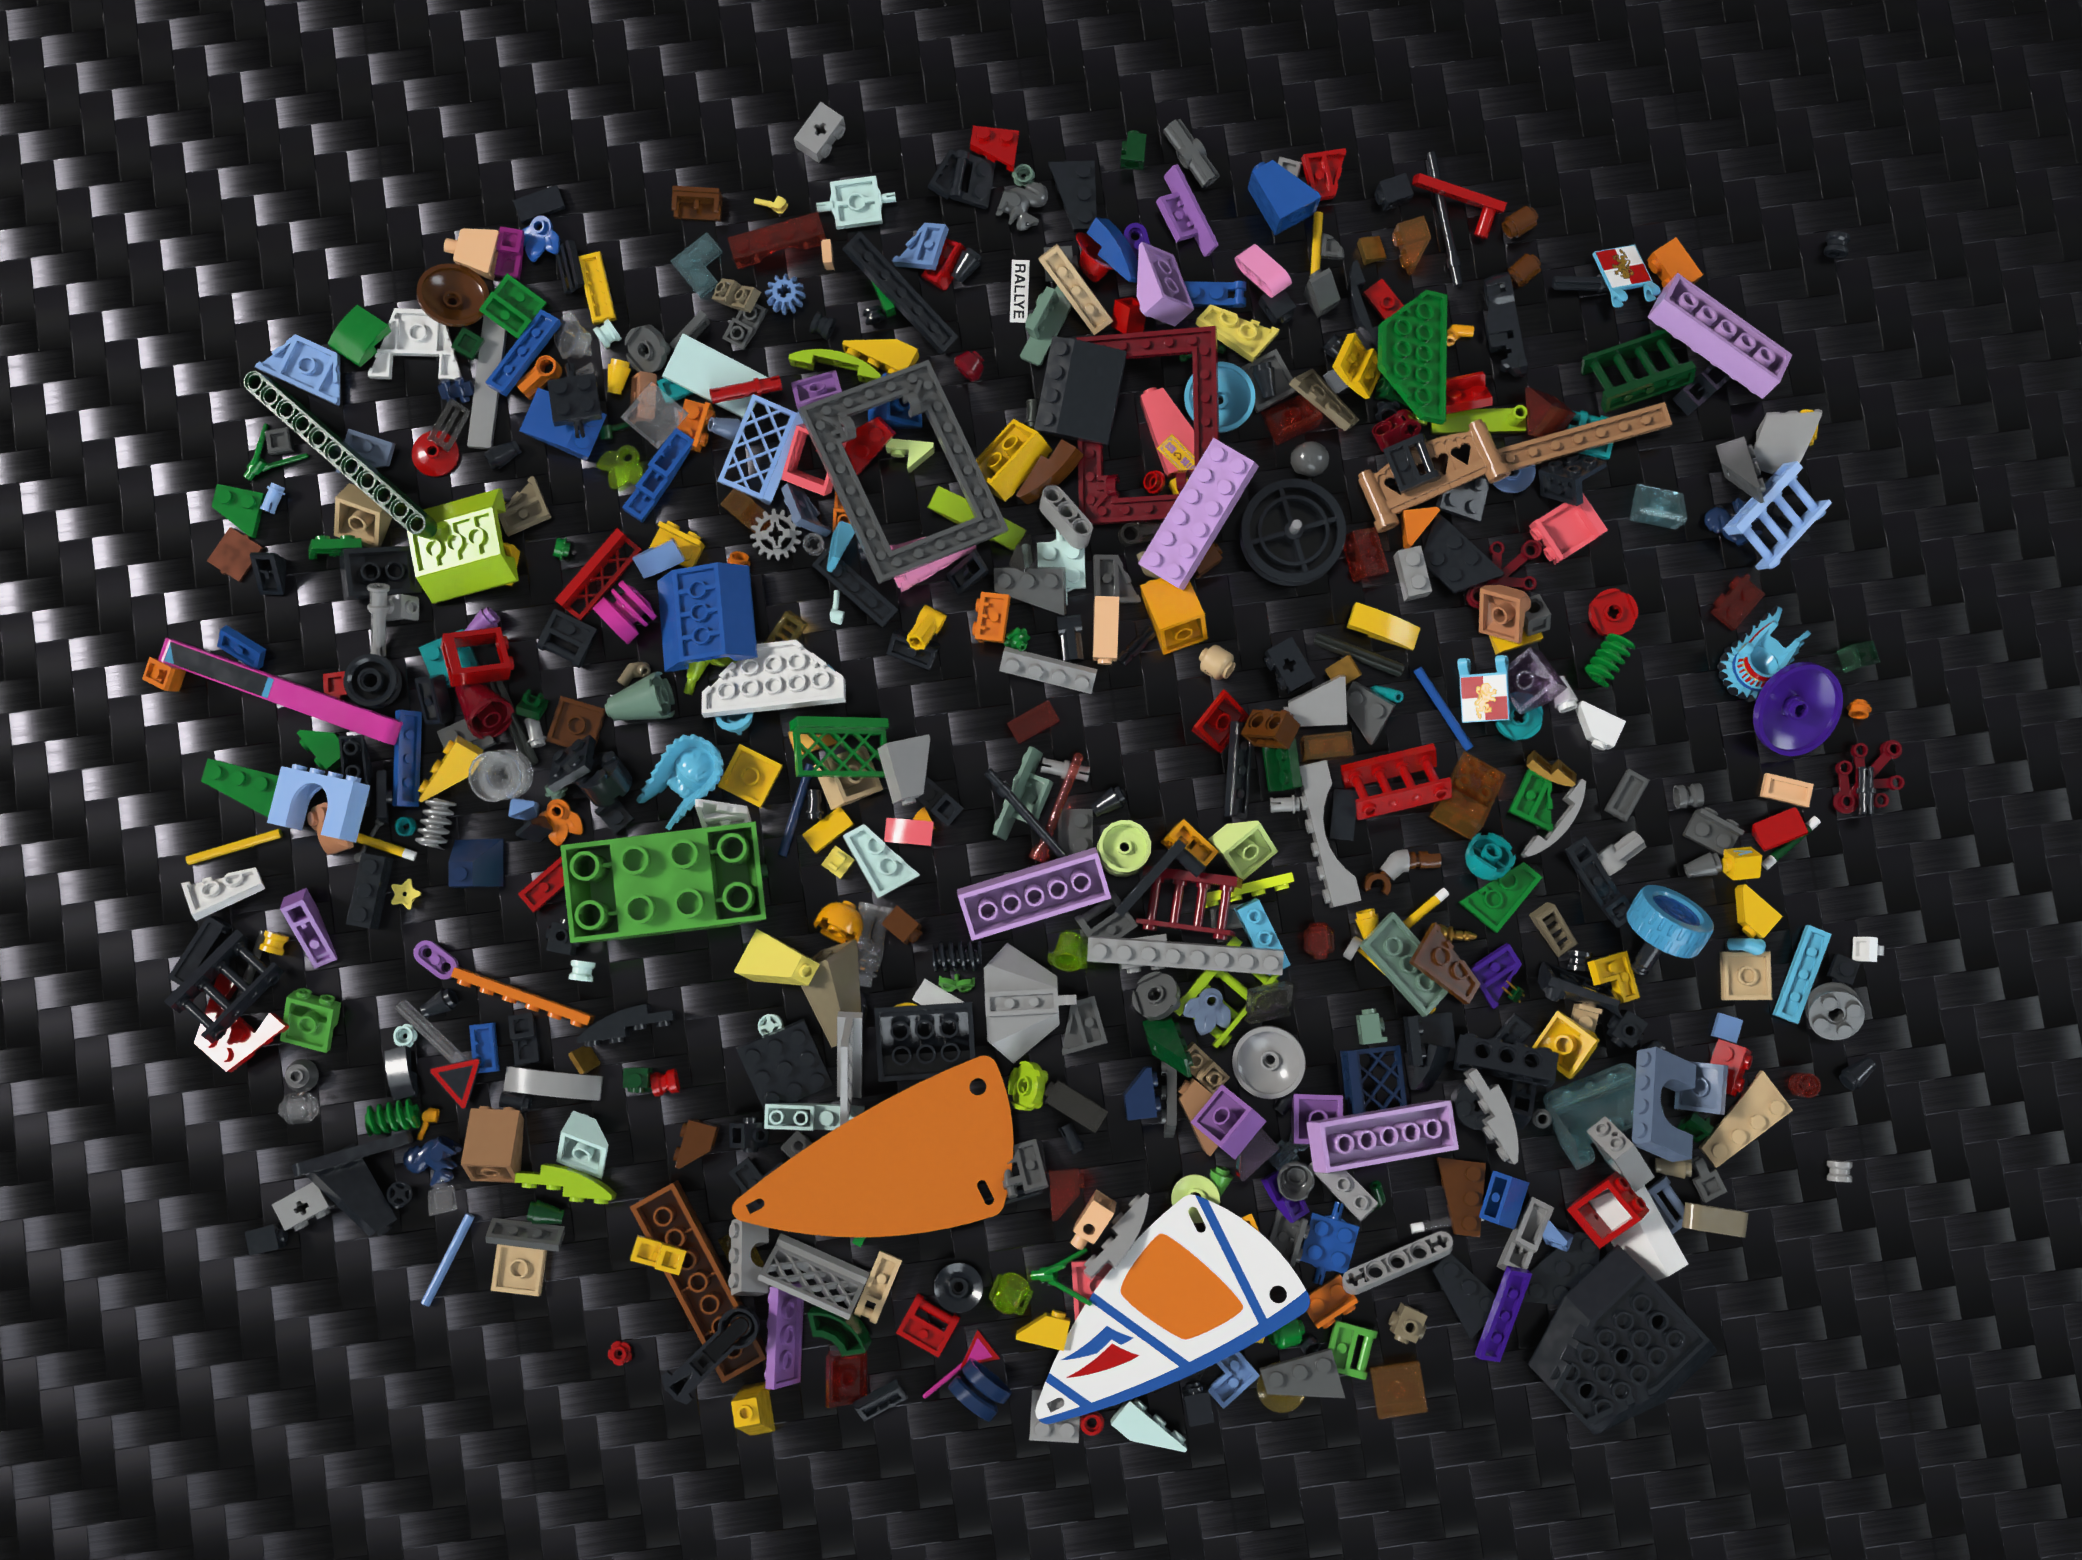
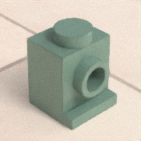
M1376 1008L1362 1010V1015H1356L1360 1044L1387 1042V1037L1381 1034V1032L1385 1031L1384 1020L1382 1017L1379 1018Z

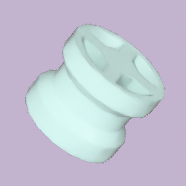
M609 319L604 321L603 326L593 329L606 349L610 347L612 342L622 339Z
M571 960L573 968L569 974V979L593 982L592 969L595 968L596 963Z
M776 1014L764 1015L758 1022V1030L762 1036L784 1027L782 1018Z

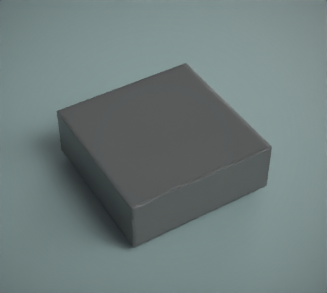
M289 427L265 431L269 455L294 452L292 433Z

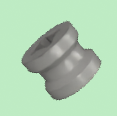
M1827 1160V1166L1830 1168L1827 1175L1828 1181L1852 1182L1853 1177L1850 1175V1169L1853 1167V1162Z

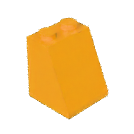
M1162 578L1150 580L1140 585L1142 599L1153 629L1156 632L1163 655L1208 640L1205 613L1190 581L1184 591Z

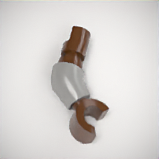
M1407 849L1397 850L1386 859L1380 868V873L1372 872L1364 876L1361 888L1364 892L1371 890L1372 882L1379 879L1382 883L1380 891L1388 895L1391 890L1390 879L1395 880L1403 872H1409V869H1416V866L1419 869L1440 868L1441 853L1429 854L1428 851H1418L1415 854L1414 851L1408 852Z

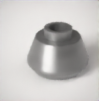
M307 1059L293 1061L285 1072L287 1085L296 1092L311 1090L316 1085L319 1077L316 1065Z

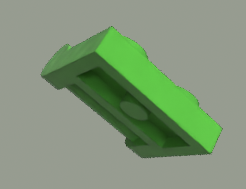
M1339 1320L1334 1322L1328 1348L1332 1350L1338 1373L1366 1380L1368 1374L1366 1371L1373 1339L1377 1337V1330ZM1359 1334L1364 1336L1357 1367L1351 1368Z

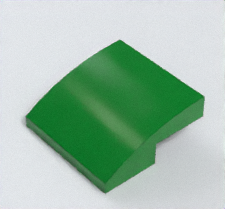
M507 273L495 291L490 293L479 311L519 339L541 309L543 310L547 302Z
M356 305L336 327L328 341V345L361 367L377 353L374 346L391 332L388 324L359 305Z

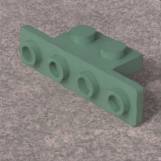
M1058 286L1055 289L1046 287L1044 292L1038 296L1033 313H1030L1026 319L1025 328L1030 337L1020 357L1037 366L1042 365L1050 350L1052 336L1057 337L1073 307Z
M1029 746L1027 752L1023 755L1018 774L1013 779L1011 791L1038 820L1054 782L1035 775L1043 753ZM1006 799L1003 803L1002 812L995 821L993 835L1005 841L1016 819L1027 823Z

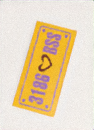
M1172 434L1157 447L1178 470L1195 469L1194 455Z

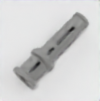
M372 583L367 586V590L370 591V604L367 605V609L371 613L370 654L379 656L382 654L384 657L386 656V613L390 610V606L387 604V592L390 591V586L383 583Z

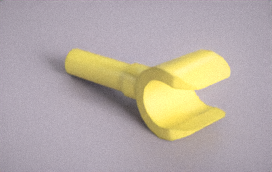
M777 196L774 202L758 198L754 199V204L772 208L778 214H783L788 207L786 200L780 196Z

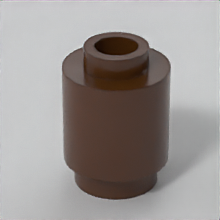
M1523 206L1507 216L1501 224L1505 235L1512 239L1528 232L1537 226L1538 214L1534 208Z
M1524 254L1508 269L1514 288L1518 289L1520 286H1525L1541 271V262L1535 255Z

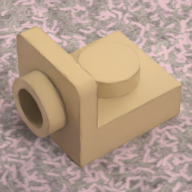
M1574 1004L1571 1019L1583 1028L1595 1033L1598 1016L1603 1013V1009L1596 1008L1597 1004Z

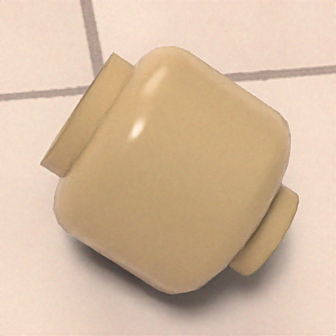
M1213 645L1209 649L1205 648L1199 656L1201 671L1215 680L1227 679L1236 665L1233 654L1218 645Z

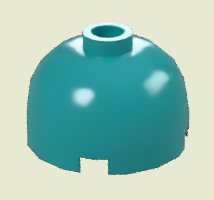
M1478 833L1468 844L1465 860L1467 867L1475 876L1483 880L1492 881L1502 878L1511 870L1516 856H1513L1510 851L1512 846L1503 837L1494 833H1488V835Z

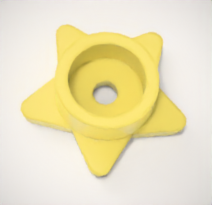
M411 878L407 879L402 885L392 884L391 887L395 895L391 904H403L410 910L413 901L421 896L422 893L413 887Z

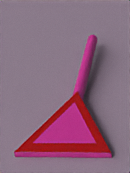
M978 1329L963 1362L925 1392L923 1398L930 1396L957 1374L970 1358L980 1363L1000 1359Z

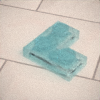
M706 232L674 257L671 263L701 299L718 284V281L705 266L723 252Z

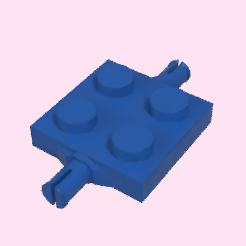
M1335 1201L1332 1215H1320L1311 1212L1308 1223L1310 1231L1302 1245L1303 1254L1300 1261L1312 1264L1317 1268L1313 1282L1319 1285H1323L1326 1271H1336L1343 1274L1348 1271L1359 1231V1226L1347 1223L1341 1218L1344 1204Z

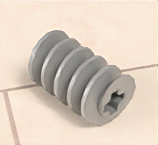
M433 798V800L425 801V804L431 808L422 811L423 814L428 816L426 819H420V822L426 827L418 828L417 831L423 837L415 838V841L421 845L444 850L439 844L447 843V840L441 837V835L449 834L450 832L444 828V825L452 824V821L447 819L446 816L454 815V812L448 808L456 806L457 803Z

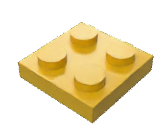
M739 744L718 787L762 808L783 765Z

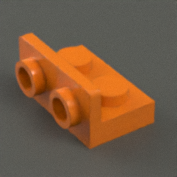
M685 399L676 428L694 439L691 450L700 453L702 446L705 447L708 442L709 434L706 433L708 422L711 417L715 418V411H713L714 408L709 402L703 404Z
M981 592L980 598H977L976 612L978 617L977 622L974 621L972 634L979 643H984V641L1004 643L1010 595Z
M1340 1273L1309 1293L1310 1305L1306 1312L1318 1329L1320 1327L1325 1329L1331 1326L1336 1321L1335 1317L1341 1313L1343 1315L1349 1314L1356 1308L1355 1304L1359 1302L1354 1295L1346 1293L1343 1289V1277Z

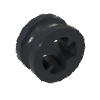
M872 306L862 312L863 317L867 318L865 320L866 325H875L885 320V315L881 313L883 311L882 306Z

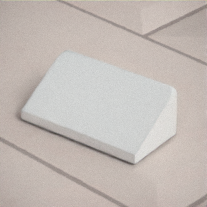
M924 979L912 1000L920 1005L963 1002L927 979Z

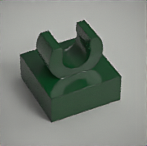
M462 327L451 348L473 361L485 340Z
M528 689L516 707V714L539 721L548 708V700L544 699L543 693H539L538 696L530 695L531 690Z
M1693 1111L1688 1117L1680 1121L1677 1128L1693 1135V1141L1698 1143L1709 1136L1714 1127L1710 1125L1709 1117L1702 1119L1698 1116L1699 1112Z

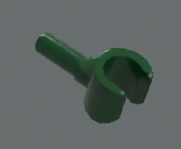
M630 420L616 425L602 426L599 432L600 439H613V431L632 426Z

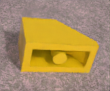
M1746 884L1738 885L1735 888L1737 921L1743 927L1742 931L1750 938H1765L1783 916Z
M1052 1310V1313L1046 1312L1017 1330L1016 1340L1064 1351L1070 1318L1066 1317V1313Z

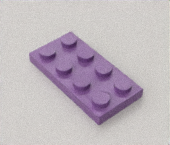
M799 1282L791 1283L793 1286L802 1287ZM772 1286L768 1294L767 1363L764 1377L766 1380L765 1389L774 1390L800 1382L804 1300Z

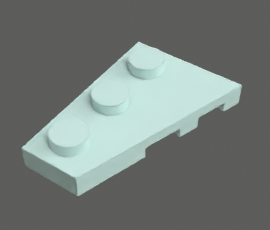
M865 824L843 835L846 844L877 899L920 876L917 871L912 869L898 854L892 851Z

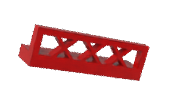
M616 528L558 595L555 601L582 622L593 607L634 562L632 557L640 554L643 550ZM625 543L634 549V552L628 558H620L619 550ZM607 563H616L617 571L612 576H604V567ZM592 581H601V590L596 594H589L588 585ZM585 598L586 607L580 614L570 607L576 599Z

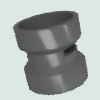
M1700 783L1691 784L1689 787L1675 785L1673 788L1675 807L1677 809H1683L1689 805L1702 807L1704 805L1702 785Z

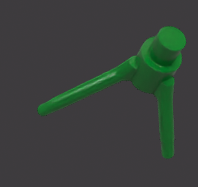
M265 423L255 449L254 457L247 465L248 469L243 476L252 481L255 475H259L262 471L265 472L274 467L308 458L309 455L305 453L268 464L260 457L266 437L265 431L268 430L269 426Z
M1087 1248L1072 1254L1054 1265L1041 1267L1039 1270L1031 1272V1279L1033 1281L1048 1282V1284L1059 1288L1088 1306L1092 1305L1090 1300L1057 1280L1058 1271L1064 1269L1069 1262L1087 1253Z

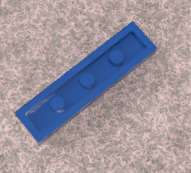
M541 309L485 383L493 390L507 397L561 326L560 320Z
M396 710L395 719L398 722L402 721L403 725L396 745H394L392 806L419 807L418 789L420 787L422 712Z

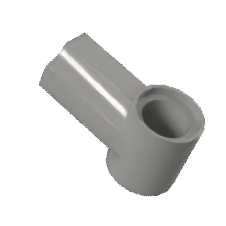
M1631 831L1614 845L1611 844L1597 853L1599 855L1597 858L1607 874L1611 876L1622 869L1628 860L1645 849L1646 845L1639 834Z

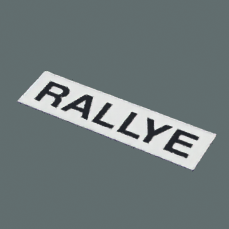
M1012 260L1010 322L1026 323L1028 317L1030 260Z

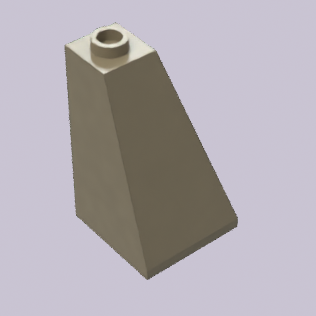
M855 939L823 949L812 956L811 959L820 965L809 986L801 985L831 1047L837 1046L838 1011L861 1012L858 948Z

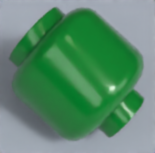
M1295 1318L1267 1337L1271 1345H1275L1278 1349L1289 1348L1301 1343L1302 1335L1305 1334V1327L1301 1320Z

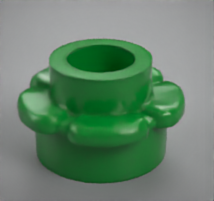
M566 537L564 539L557 538L553 556L559 557V560H562L563 556L568 557L571 543L566 542Z

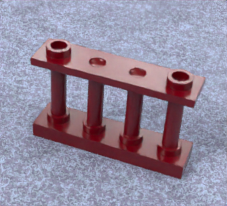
M1144 865L1143 875L1145 876L1153 866ZM1166 868L1151 884L1147 918H1136V923L1143 925V929L1157 931V927L1209 933L1213 934V939L1227 940L1228 936L1235 937L1236 932L1226 930L1230 898L1234 888L1242 889L1243 879L1210 873H1201L1196 878L1189 871ZM1164 879L1173 880V885H1175L1170 922L1156 921L1161 883H1164ZM1187 882L1196 883L1198 888L1193 925L1179 924L1184 886H1187ZM1211 885L1220 886L1219 890L1222 891L1217 929L1203 927L1207 891Z

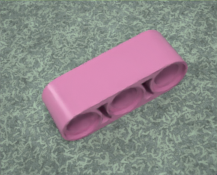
M1253 244L1235 257V262L1241 272L1271 298L1292 284L1286 270L1256 244Z

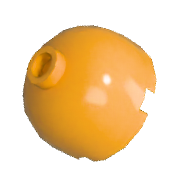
M843 901V903L834 902L826 905L821 909L814 922L815 928L818 925L822 928L820 933L839 943L855 939L858 944L864 927L861 914L856 910V906L849 901Z

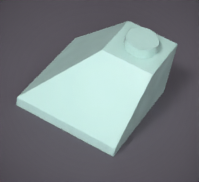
M576 1111L571 1113L561 1131L556 1162L601 1179L604 1173L609 1145L596 1119Z

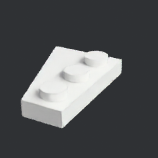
M256 867L227 873L224 878L214 880L212 877L203 878L202 882L191 884L190 882L181 883L191 915L195 921L265 889Z

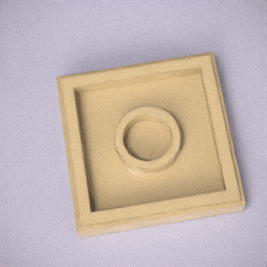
M1765 951L1761 955H1753L1748 952H1720L1721 1000H1772L1770 951Z
M497 1244L491 1291L541 1296L547 1250Z

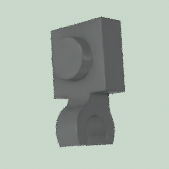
M1696 1156L1692 1158V1168L1698 1175L1692 1181L1702 1201L1706 1203L1726 1193L1727 1190L1717 1170H1708L1702 1157Z

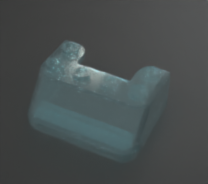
M1626 1063L1617 1064L1552 1090L1544 1096V1106L1552 1116L1551 1124L1559 1144L1576 1170L1592 1164L1595 1160L1594 1150L1590 1146L1593 1141L1586 1131L1606 1116L1621 1132L1633 1127L1636 1070L1632 1065Z

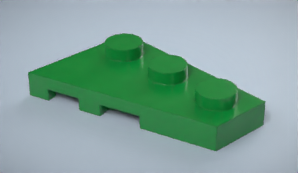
M1522 862L1512 868L1502 878L1491 881L1458 903L1493 932L1498 933L1543 877L1525 862Z

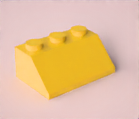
M1013 419L978 456L976 461L991 493L1006 502L1027 479L1040 456L1042 455L1047 458L1053 450L1038 431Z

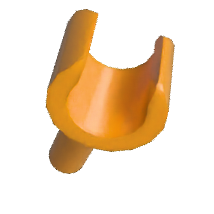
M428 1108L423 1112V1123L416 1138L417 1140H423L430 1122L437 1123L440 1115L439 1109Z

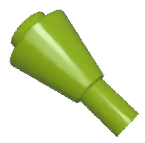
M707 660L689 663L684 693L693 695L696 682L709 664Z

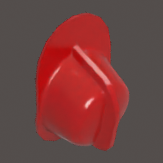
M1078 232L1076 240L1082 248L1078 264L1083 273L1092 282H1098L1110 269H1114L1097 255L1102 246L1089 235Z

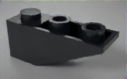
M364 735L339 736L342 779H346V775L362 778V784L370 785L365 807L377 805L376 780Z

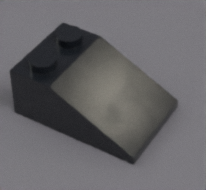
M410 546L343 549L339 553L344 601L370 599V591L367 590V586L372 583L389 585L390 591L387 592V596L422 593L421 585L415 577Z

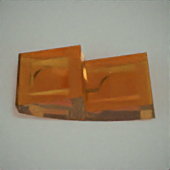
M733 489L720 504L748 529L756 533V531L751 529V525H758L755 518L763 519V512L765 510L758 506L750 497L743 492ZM770 521L766 522L760 531L767 530L770 526Z

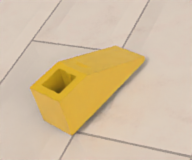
M898 339L844 340L842 343L845 353L863 360L875 370L881 369L889 374L913 366L919 359L917 348Z
M459 735L455 741L449 740L443 750V753L446 755L442 761L437 759L430 771L433 775L429 780L424 779L420 785L418 792L421 794L418 801L423 802L469 777L482 758L483 749Z

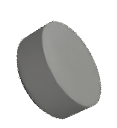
M1357 936L1353 937L1343 957L1351 961L1363 940Z

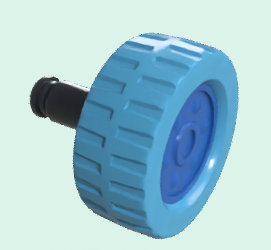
M1658 885L1643 887L1627 911L1629 925L1645 940V943L1635 957V961L1631 963V968L1636 974L1647 976L1662 952L1681 958L1697 956L1714 931V924L1710 916L1691 899L1672 889Z

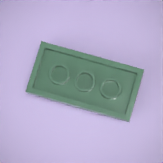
M1391 912L1359 946L1419 1014L1424 1017L1436 1007L1448 992L1409 963L1421 942L1394 912Z

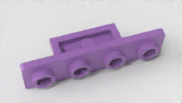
M1178 164L1173 165L1164 175V179L1172 194L1159 197L1156 203L1175 241L1179 242L1194 237L1203 256H1209L1218 246V242L1185 179V175Z

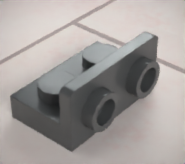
M1705 807L1704 809L1695 810L1682 835L1723 857L1724 849L1733 848L1738 836H1743L1745 831L1739 828L1740 825L1737 822L1718 817V813L1713 809Z

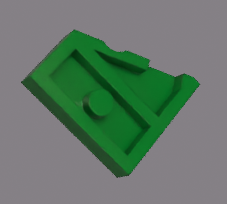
M217 484L211 507L246 535L256 539L263 509H260V506H262L266 495L260 492Z
M354 535L340 536V539H330V536H316L310 542L308 550L309 559H317V554H329L330 557L339 556L343 549L362 548L361 538H355Z
M1528 769L1508 812L1548 832H1552V781Z

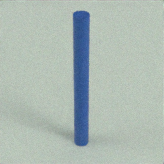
M1420 667L1415 670L1414 674L1464 750L1467 751L1472 748L1473 744L1423 668Z

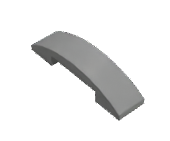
M1580 779L1576 781V784L1570 788L1562 799L1569 807L1553 826L1552 832H1549L1544 839L1539 835L1534 836L1519 854L1521 858H1526L1545 850L1567 831L1582 805L1586 789L1585 780Z
M506 1066L503 1091L600 1101L603 1076Z

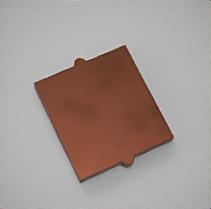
M229 527L207 562L220 569L222 574H228L241 582L252 566L250 553L261 552L264 548L250 540L248 535H242Z

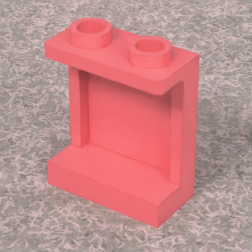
M1584 494L1582 504L1575 506L1563 503L1529 525L1531 536L1534 540L1541 543L1544 548L1543 553L1549 561H1553L1555 565L1608 531Z

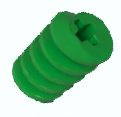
M1613 633L1608 634L1606 641L1601 643V649L1596 650V657L1590 659L1591 664L1585 666L1586 673L1599 685L1609 687L1605 679L1614 680L1615 677L1610 672L1618 673L1620 671L1616 663L1624 665L1625 661L1621 656L1630 657L1631 654L1626 649H1635V645L1625 637Z
M410 1098L406 1099L405 1106L402 1105L400 1100H397L396 1108H393L391 1102H387L386 1110L383 1109L381 1103L377 1104L375 1112L371 1105L367 1106L365 1127L369 1137L373 1133L375 1135H380L382 1132L388 1134L392 1130L399 1132L402 1128L404 1130H409L411 1127L416 1129L421 1125L420 1109L417 1104H412Z

